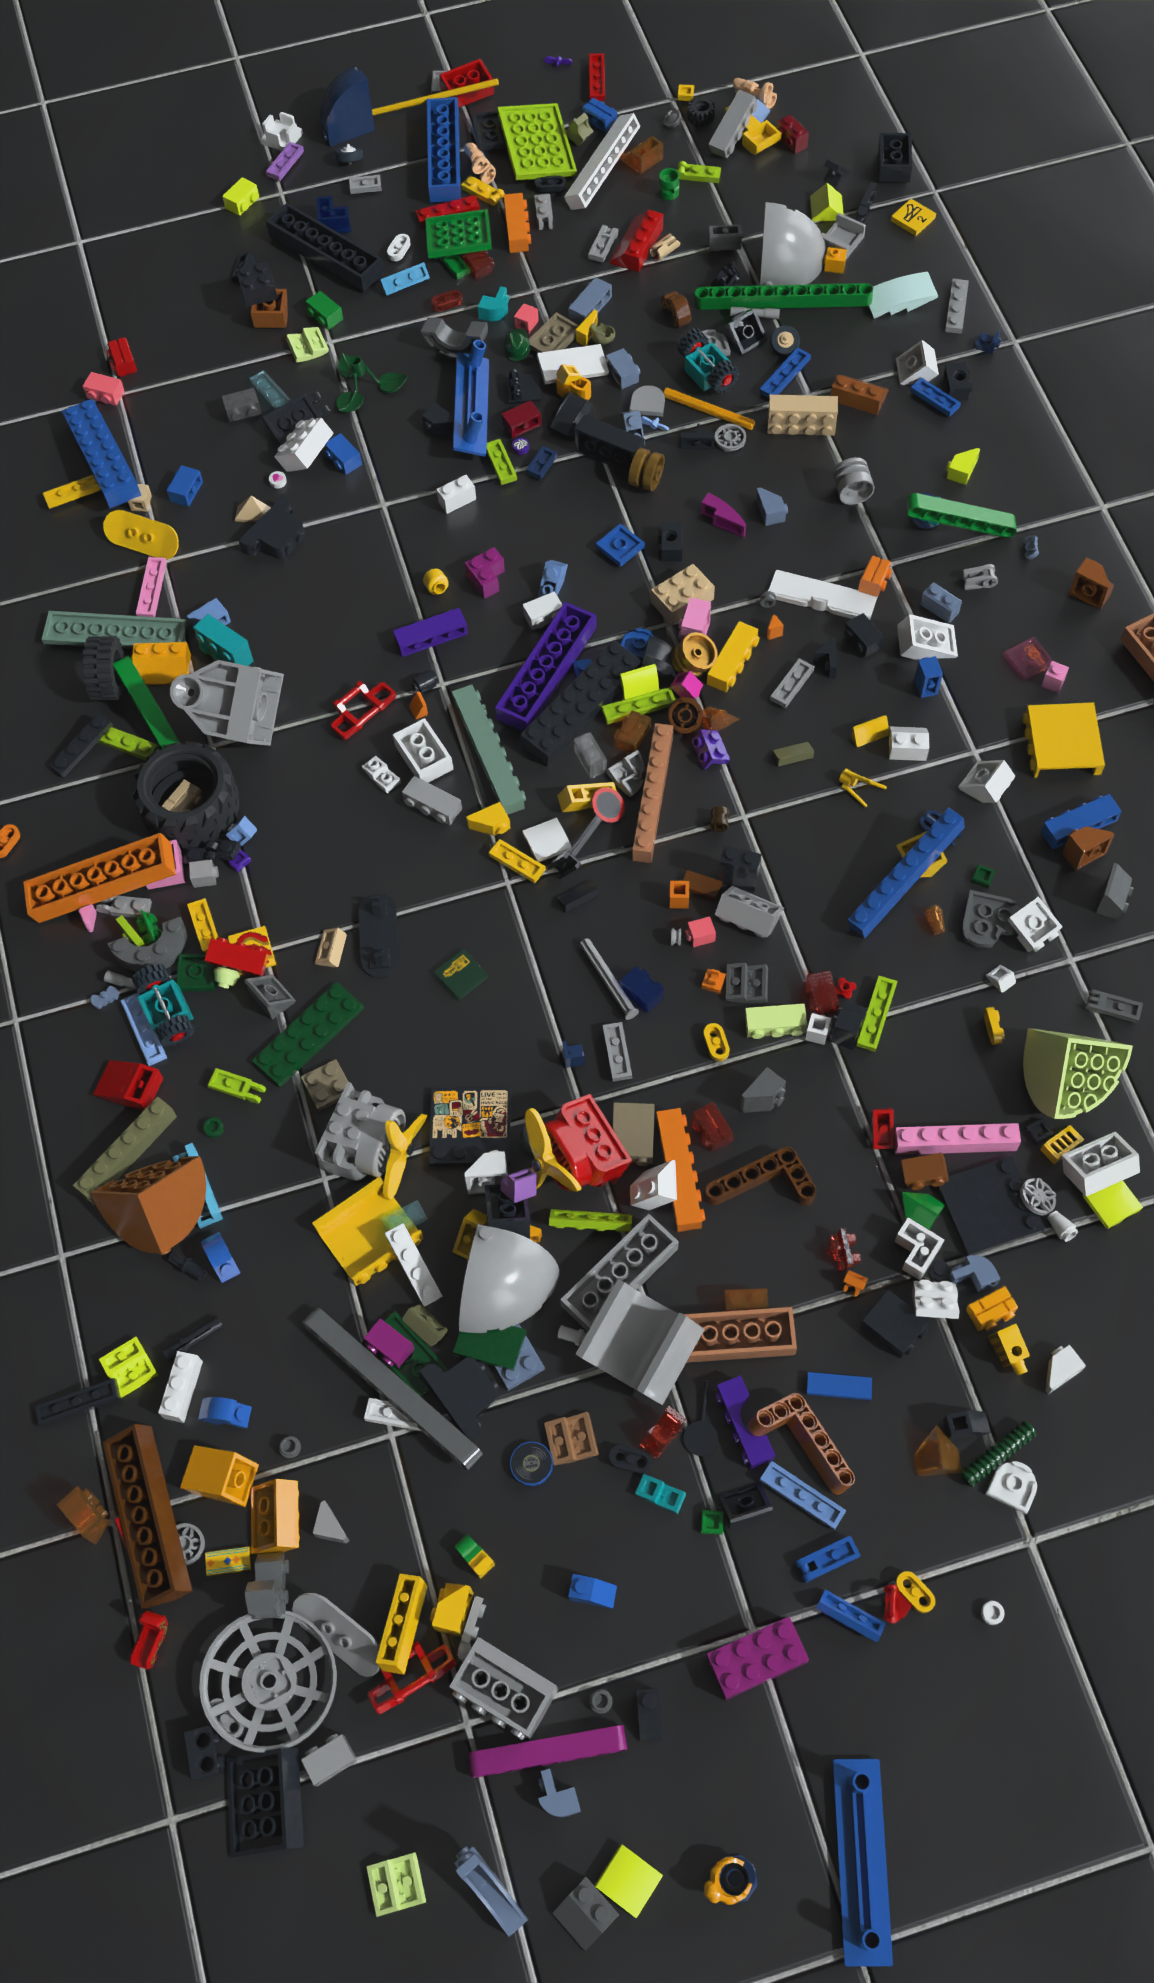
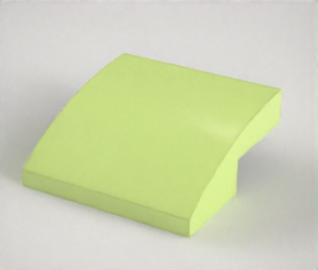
M319 327L303 328L300 334H288L286 336V341L296 362L308 361L320 357L329 351Z
M416 1853L367 1866L376 1917L426 1903Z

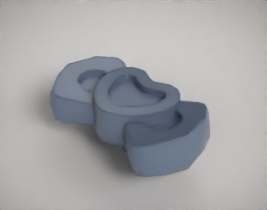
M1029 535L1023 540L1027 550L1024 556L1027 559H1033L1039 554L1037 547L1038 538L1035 535Z
M109 986L107 991H103L99 995H92L91 1005L96 1009H101L108 1003L118 1000V989Z

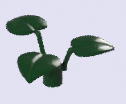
M342 353L338 364L339 374L344 378L353 376L355 391L354 393L350 391L344 392L338 397L336 402L338 410L340 412H352L362 406L364 396L357 394V377H362L365 371L368 372L377 384H381L380 389L386 393L399 390L407 380V375L390 372L383 374L380 380H378L368 369V366L364 364L361 357L348 356Z

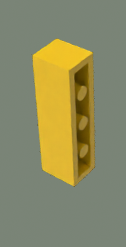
M740 621L738 622L717 657L716 663L707 675V685L727 692L729 687H733L736 675L742 672L743 663L745 660H749L752 648L756 647L760 637H758L757 628Z
M399 1575L375 1662L385 1672L405 1674L428 1587L420 1576Z

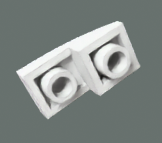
M377 756L362 766L368 776L386 793H389L401 783L400 778L388 769L387 764Z

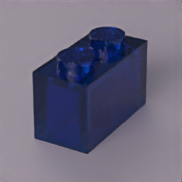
M635 966L620 980V987L624 993L646 1013H649L664 999L663 986L657 981L654 982L648 972L644 969L641 970L638 966Z

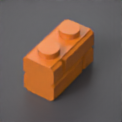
M872 556L860 579L859 592L869 593V595L875 597L879 596L880 591H884L887 581L885 580H889L893 570L890 569L891 562Z

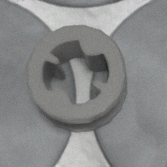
M672 928L671 945L676 943L678 946H681V929L676 931Z

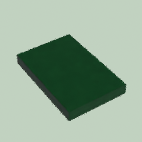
M510 1326L503 1330H499V1328L487 1330V1333L460 1332L453 1353L514 1371L527 1331L526 1329Z

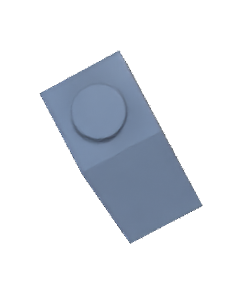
M761 487L757 488L756 501L765 526L785 522L788 507L786 503L784 504L782 497Z

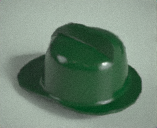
M522 328L511 331L505 338L504 348L511 361L518 362L523 360L530 351L528 335Z

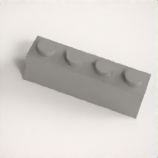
M738 90L708 144L711 153L726 159L733 153L737 140H740L743 129L749 124L752 113L757 109V101L754 95Z

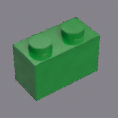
M321 291L305 301L308 315L315 318L321 326H325L328 330L343 320L341 307Z

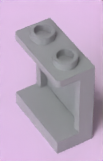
M838 213L836 215V222L826 234L821 233L825 241L826 253L828 247L846 249L847 259L864 238L866 225Z

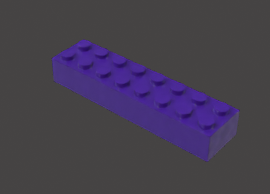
M564 602L496 705V720L523 732L542 713L572 667L573 662L576 661L596 630L597 621L595 614Z

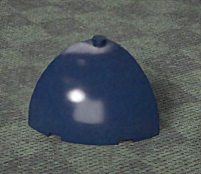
M356 66L339 73L326 88L321 101V134L323 140L327 141L330 147L375 131L368 81L364 73L360 69L357 70Z

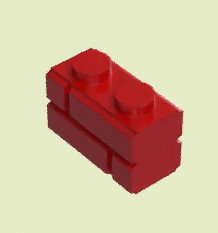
M124 337L117 339V341L108 342L109 349L106 351L109 360L113 359V361H110L113 371H117L119 377L125 376L127 373L137 372L127 339Z

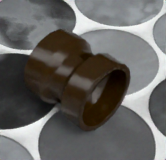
M717 806L711 809L712 819L710 820V828L713 831L723 832L728 829L729 822L727 819L730 813L728 808Z

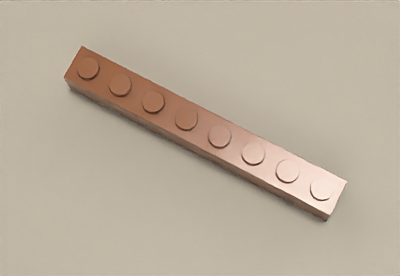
M655 723L633 846V861L652 862L673 741V725Z

